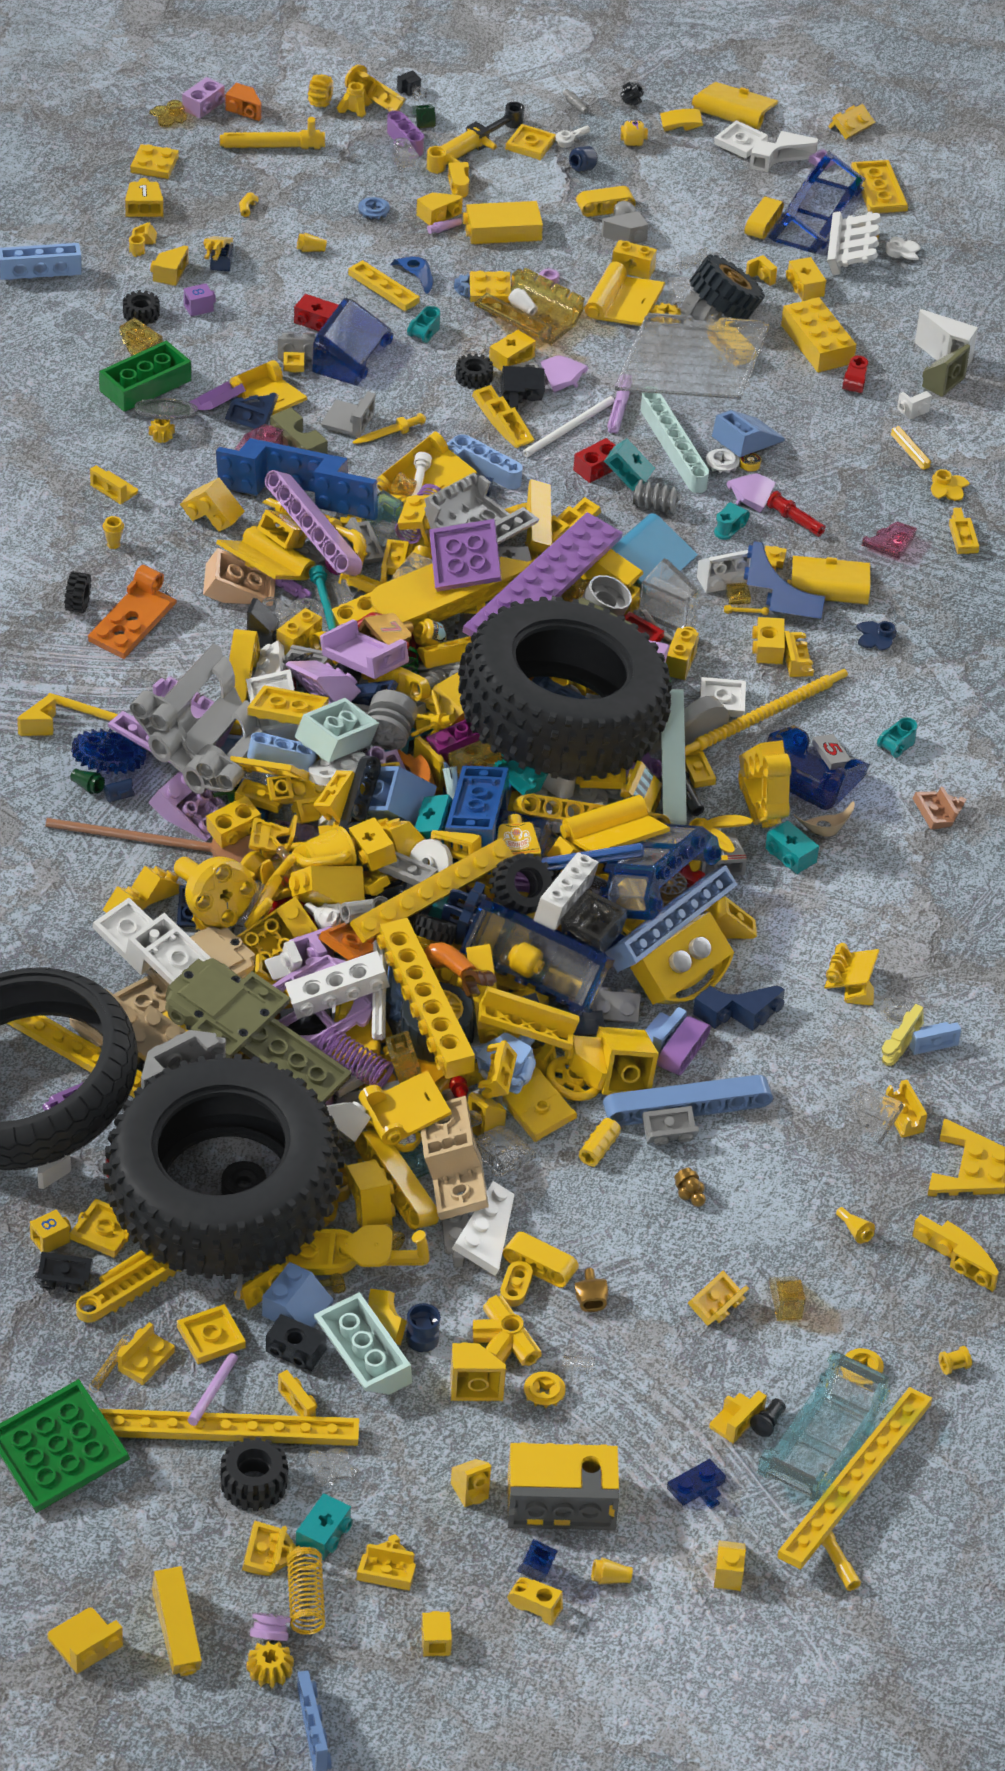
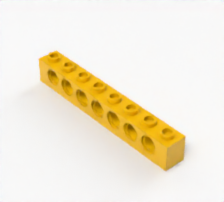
M408 918L380 924V935H377L378 946L380 950L384 949L386 963L388 966H392L396 983H400L402 986L403 998L410 1003L411 1015L413 1018H417L421 1035H425L427 1038V1047L429 1052H433L435 1055L437 1069L443 1071L446 1079L474 1072L475 1054Z

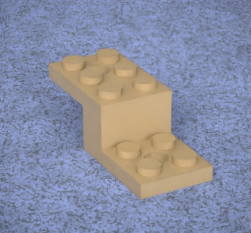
M108 991L122 1006L132 1024L137 1042L138 1064L142 1059L146 1061L149 1050L186 1032L153 1006L149 1005L142 1014H139ZM77 1020L75 1026L102 1046L103 1036L91 1026Z
M466 1096L446 1101L452 1115L421 1130L424 1158L433 1179L437 1213L440 1221L489 1207L482 1158L473 1136Z

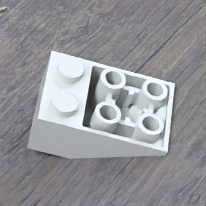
M920 309L915 344L936 360L968 344L970 345L968 367L973 360L978 327Z

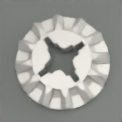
M715 449L706 456L707 467L711 468L713 472L719 471L720 474L722 472L729 474L730 471H736L737 466H739V457L728 449Z

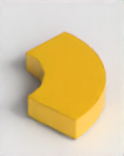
M370 1288L368 1305L394 1342L401 1346L407 1320L400 1318L395 1310V1293L388 1290Z

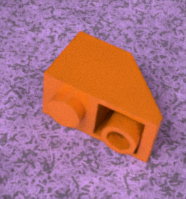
M235 83L225 94V110L260 121L261 101L254 88Z

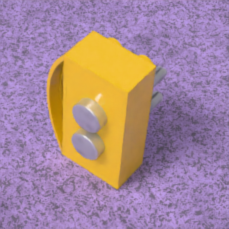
M707 912L697 916L638 963L630 966L652 1005L657 1003L679 1004L695 999L709 986L714 987L726 973L734 951L712 914ZM710 969H713L712 977L697 992L683 998L676 996L677 992L697 984Z

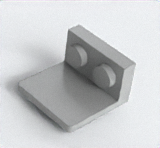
M368 391L364 398L359 400L358 405L335 400L323 419L321 427L361 437L375 414L376 393Z

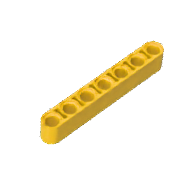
M536 794L519 796L513 804L515 813L522 817L562 823L563 819L570 817L567 811L569 806L574 811L573 816L605 806ZM525 800H528L530 803L529 811L524 807ZM547 803H549L552 807L551 814L547 813L546 811ZM648 812L649 816L671 828L670 819L666 815Z

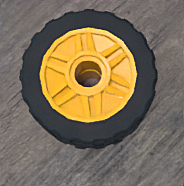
M439 982L471 1046L474 1040L475 1008L473 1000L467 997L460 987L450 983ZM403 999L401 1006V1041H403V1046L418 1059L435 1062L434 1053H430L428 1050L426 1036L421 1035L417 1018H413L411 1015L409 1001Z

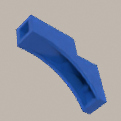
M754 541L753 545H749L747 558H751L750 567H745L744 580H747V585L773 589L772 593L768 592L766 605L770 606L769 611L822 619L825 596L801 591L787 583L770 564L763 542Z

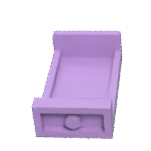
M354 619L320 636L323 656L374 679L409 662L406 641L400 639L387 645L360 633L357 621Z

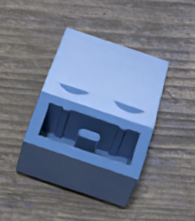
M733 410L716 415L712 437L739 457L785 441L783 436L756 417Z

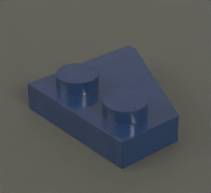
M270 393V395L265 396L255 395L245 399H232L225 419L229 422L265 433L279 395L277 393Z

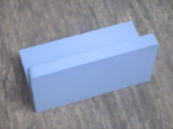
M678 1007L671 1016L660 1012L645 1029L659 1053L658 1056L686 1018V1010Z
M943 1022L921 1027L919 1031L913 1032L909 1047L913 1055L958 1046L961 1027L958 1022L952 1024Z

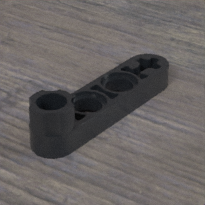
M363 756L359 760L339 823V826L346 829L349 835V828L364 822L381 771L380 760L375 756ZM362 783H364L365 785L364 794H361L360 792V786ZM356 804L359 809L357 816H355L353 812L354 806Z

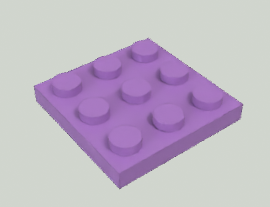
M494 519L429 529L434 582L437 592L502 581Z

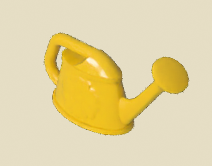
M341 826L311 838L307 842L292 843L290 848L291 854L296 857L295 864L303 868L309 866H356L357 858L353 841L346 829ZM261 850L265 860H271L277 854L266 853L264 850Z

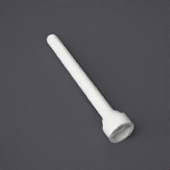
M418 452L415 455L414 465L417 470L411 496L418 494L423 484L425 471L431 466L432 457L428 453ZM404 530V533L411 537V535ZM403 534V537H404V538H406V539H408V540L411 539V538H408L407 536H405V535Z

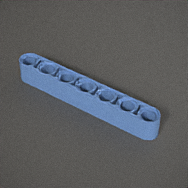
M752 1075L613 1093L604 1098L603 1106L607 1118L615 1120L620 1126L643 1123V1112L692 1106L693 1116L762 1108L768 1106L773 1101V1095L765 1076Z

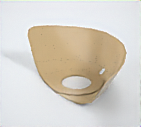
M851 802L843 812L836 815L819 816L807 821H803L798 817L796 819L810 831L824 837H830L837 834L854 810L855 802ZM819 821H827L831 824V827L817 826V823Z

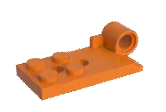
M141 565L136 570L133 581L127 586V594L88 635V641L125 659L177 603L176 599L159 591L164 582V574L146 565ZM130 617H136V618H138V619H136V620H131V621H128V620H127V619L130 618ZM118 631L124 632V634L115 635L114 633Z

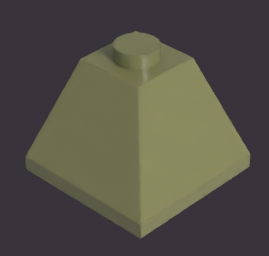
M966 344L937 360L931 366L926 367L922 374V387L943 397L965 379L970 345Z

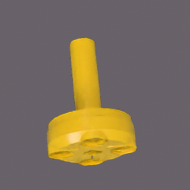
M222 856L212 857L198 864L189 857H181L174 864L175 874L187 882L185 897L189 909L199 920L210 926H223L225 928L234 926L249 908L257 891V884L249 870L231 858Z

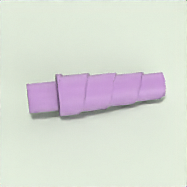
M457 218L434 222L433 225L427 227V231L429 234L441 233L460 226L462 220Z

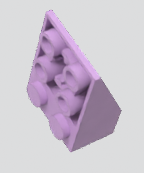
M180 771L161 787L148 802L165 820L204 841L212 837L207 831L206 815L226 806L219 797H213L212 791L206 789L202 794L193 792L185 783L183 774Z

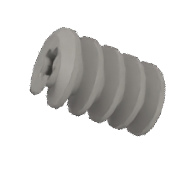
M640 479L635 488L633 505L636 501L639 507H642L645 503L647 509H650L653 505L656 511L662 506V512L666 513L670 508L671 514H675L679 502V493L676 494L675 487L668 492L667 485L660 490L659 483H656L655 487L651 488L650 481H648L646 486H643V480Z

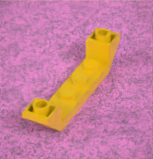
M400 762L384 763L381 766H400ZM290 775L267 778L270 800L282 804H294L297 800L318 797L326 787L312 783L310 780L291 779Z

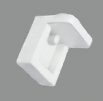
M925 391L910 398L904 392L899 393L897 408L911 420L929 412L932 395Z

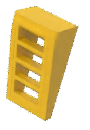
M438 830L431 832V839H436L440 842L444 840V844L450 849L454 859L461 860L482 848L480 835Z

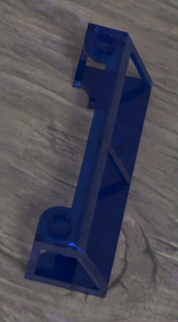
M828 150L808 174L768 235V238L774 242L814 254L820 248L824 250L830 241L828 237L831 231L833 213H843L854 195L857 197L864 189L861 185L865 178ZM833 160L856 179L850 186H845L818 177L830 161ZM815 182L845 190L830 216L798 208ZM799 212L826 220L820 232L817 233L795 215ZM791 221H794L812 235L815 240L810 247H806L777 237Z

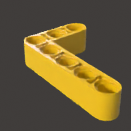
M234 629L229 661L235 675L234 687L243 703L248 700L249 693L246 679L252 677L253 667L257 668L256 665L260 657V644L257 631ZM236 720L229 734L242 736V727L239 721Z

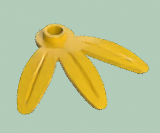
M723 815L709 820L705 818L691 820L687 826V833L690 835L687 845V859L691 870L698 871L701 866L703 838L716 848L732 853L735 850L733 843L723 832L716 828L748 826L752 824L753 819L741 815Z

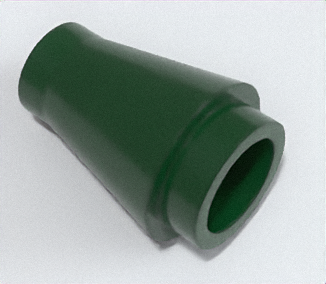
M77 768L71 772L70 780L78 784L89 794H99L103 790L105 778L99 772L85 771Z

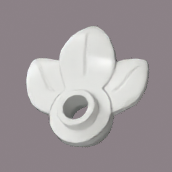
M892 237L886 244V253L891 257L900 258L903 256L910 260L919 259L915 253L921 247L914 241H905L901 237Z

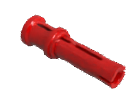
M775 491L768 498L767 507L776 509L782 517L794 520L817 537L824 533L826 528L824 524L796 507L793 500H787L782 496L781 492Z

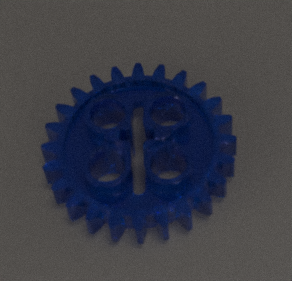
M100 728L99 732L91 729V733L83 731V735L78 734L77 738L74 737L71 749L72 757L75 758L76 762H81V766L88 765V770L95 768L97 773L105 771L106 774L114 772L116 775L120 771L127 774V770L135 772V768L140 769L141 765H144L147 752L144 747L118 732H113L112 729H109L107 732Z

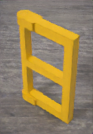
M230 756V760L238 764L245 772H259L279 776L290 775V777L298 778L302 781H308L310 778L309 772L298 769L293 765Z

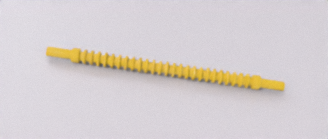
M842 669L832 675H824L797 690H793V692L785 694L783 697L771 701L769 704L767 703L746 715L738 717L736 720H732V722L724 724L722 727L720 726L713 731H709L708 734L697 737L694 742L685 746V756L697 750H705L708 746L710 747L717 742H721L722 739L731 737V735H735L741 730L755 725V723L757 724L764 719H768L769 716L778 714V712H782L788 707L806 700V698L819 694L820 691L831 688L833 683L848 676L847 670Z

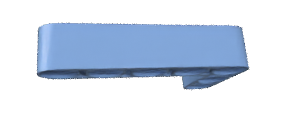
M255 732L251 735L247 753L249 759L289 764L309 772V767L316 762L318 754L305 747L299 740L294 741L261 732Z

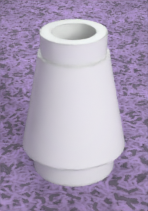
M516 288L510 293L508 300L511 306L530 317L537 312L538 307L524 289Z

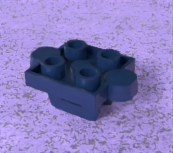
M476 881L474 888L471 889L469 894L461 890L452 889L448 904L443 906L441 920L443 919L457 925L454 943L463 946L467 938H472L476 928L474 926L476 920H480L485 908L483 906L487 895L484 894L485 884ZM458 898L466 901L465 905L458 903ZM451 914L459 916V921L451 918Z

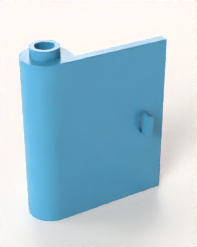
M653 513L647 515L611 548L643 571V575L637 582L651 596L657 593L698 556L660 516Z

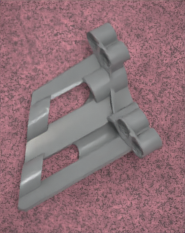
M212 644L164 697H159L150 691L143 690L130 705L131 713L149 736L148 744L152 754L159 761L164 763L169 761L183 774L187 786L197 794H202L206 789L220 792L232 791L245 776L246 772L238 764L231 761L230 756L245 758L248 753L251 735L255 732L262 733V730L257 726L256 717L248 715L247 707L250 703L247 700L242 703L234 687L235 675L231 662L226 656H223L221 647ZM215 674L220 682L221 696L202 717L195 718L191 713L193 696ZM238 720L242 727L243 736L226 755L219 747L215 746V743Z

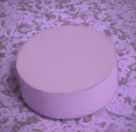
M544 269L539 274V282L547 287L556 286L559 283V273L554 269Z

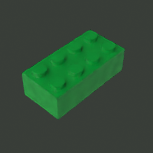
M167 340L99 371V391L123 412L192 381L191 360Z

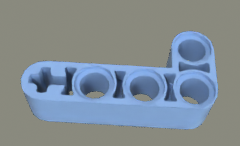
M465 434L457 435L447 442L449 450L476 470L477 473L485 477L494 478V482L507 489L514 490L520 488L523 466L519 462Z

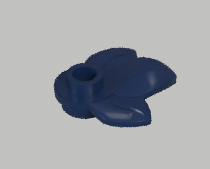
M874 621L856 624V628L863 633L858 640V645L864 648L876 646L881 651L886 650L892 646V640L897 634L895 625L889 621H882L879 624Z

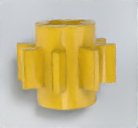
M155 418L154 421H151L149 435H153L154 441L166 443L169 439H173L175 424H170V419Z

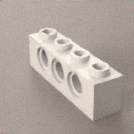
M577 852L541 896L534 921L556 930L592 885L599 862Z
M378 951L285 983L297 1019L390 987Z

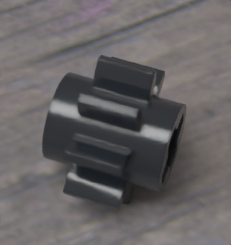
M629 81L622 86L624 90L620 92V95L625 104L636 106L642 102L641 97L644 95V91L640 84H634V82L631 83Z

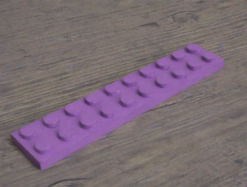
M586 512L463 626L462 632L471 637L474 632L477 633L479 625L484 620H488V616L491 613L498 614V609L502 606L510 608V604L514 601L522 604L526 598L539 601L540 597H547L548 600H555L556 597H560L622 539L623 532Z

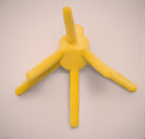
M431 690V695L437 715L418 714L417 719L430 720L431 724L410 734L411 737L433 728L434 730L429 734L432 735L455 722L453 714L446 715L441 712L435 690Z

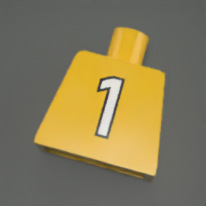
M141 178L138 182H130L125 198L126 217H163V196L158 182H150L147 178Z

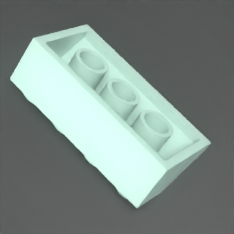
M360 1292L314 1314V1318L365 1391L390 1395L412 1384L411 1364Z

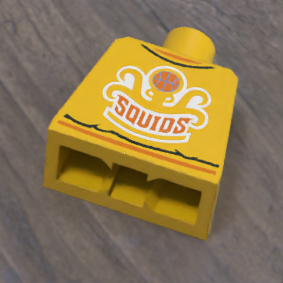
M266 509L257 526L258 530L285 549L301 548L307 539L306 534L287 513Z
M519 814L509 815L507 818L508 824L499 825L497 839L502 837L514 856L521 853L534 854V857H541V849L533 824L530 822L522 823V817Z

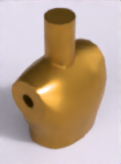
M587 1268L584 1271L585 1280L575 1283L576 1299L580 1304V1308L585 1312L603 1310L606 1308L608 1298L607 1279H595L594 1269Z

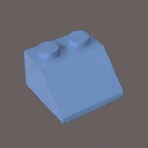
M289 1262L262 1296V1316L275 1322L280 1314L314 1328L318 1323L314 1318V1314L330 1307L333 1303V1298L312 1272Z

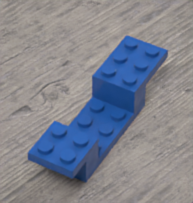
M249 438L239 451L219 447L216 450L217 475L229 490L258 495L265 487L266 475L270 471L275 470L290 474L303 490L315 492V505L319 509L349 514L374 521L378 517L377 480L348 474L347 458Z
M477 765L462 766L445 831L480 835L482 848L497 840L496 824L499 812L507 811L513 786L509 783V768ZM453 858V864L459 861Z

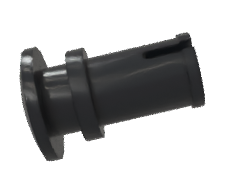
M778 1398L772 1399L765 1410L760 1411L750 1419L752 1430L761 1437H770L774 1432L776 1420L786 1410L785 1403Z

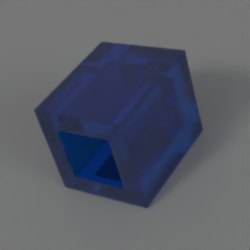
M533 1539L527 1546L516 1571L538 1582H542L548 1575L558 1550Z

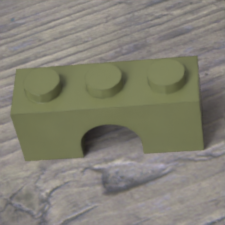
M290 407L270 416V433L283 445L327 454L328 441L317 430L303 433V418Z

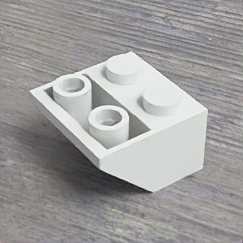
M748 550L699 560L697 578L704 591L711 593L746 586L747 580H744L745 567H749L750 558H747Z

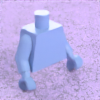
M503 1033L498 1038H494L481 1046L471 1047L475 1054V1059H477L479 1070L483 1069L489 1072L491 1064L490 1055L496 1053V1051L487 1052V1046L506 1040L517 1053L509 1091L519 1094L522 1087L531 1080L536 1061L533 1049L530 1046L534 1043L535 1039L523 1035L516 1038L509 1033Z

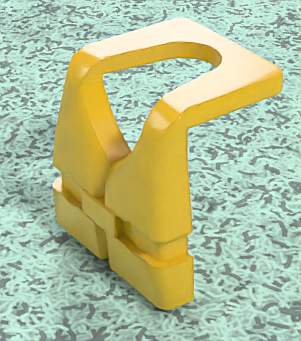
M294 815L289 828L254 818L249 848L256 851L264 850L266 853L287 854L295 837L298 816ZM290 835L286 847L276 839L280 836Z

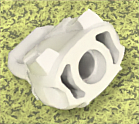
M308 902L304 906V909L314 917L319 929L329 926L334 927L344 923L340 915V903H324L321 907H316L311 902Z

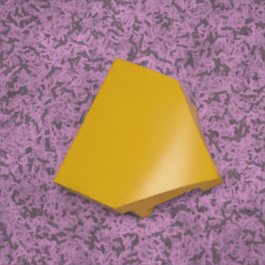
M254 1520L242 1571L270 1576L287 1566L288 1554L292 1550L301 1547L294 1544L287 1534L288 1529L286 1526L278 1528ZM298 1555V1556L294 1557V1558L291 1560V1562L294 1561V1560H296V1559H298V1558L301 1557L302 1555Z
M396 1534L389 1536L388 1541L374 1545L370 1543L366 1547V1553L362 1555L356 1580L410 1591L416 1568L414 1563L415 1554L407 1551L400 1544V1538Z

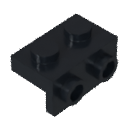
M41 1252L38 1273H35L34 1279L37 1284H40L41 1288L55 1290V1287L66 1288L67 1292L81 1293V1290L88 1291L93 1259Z

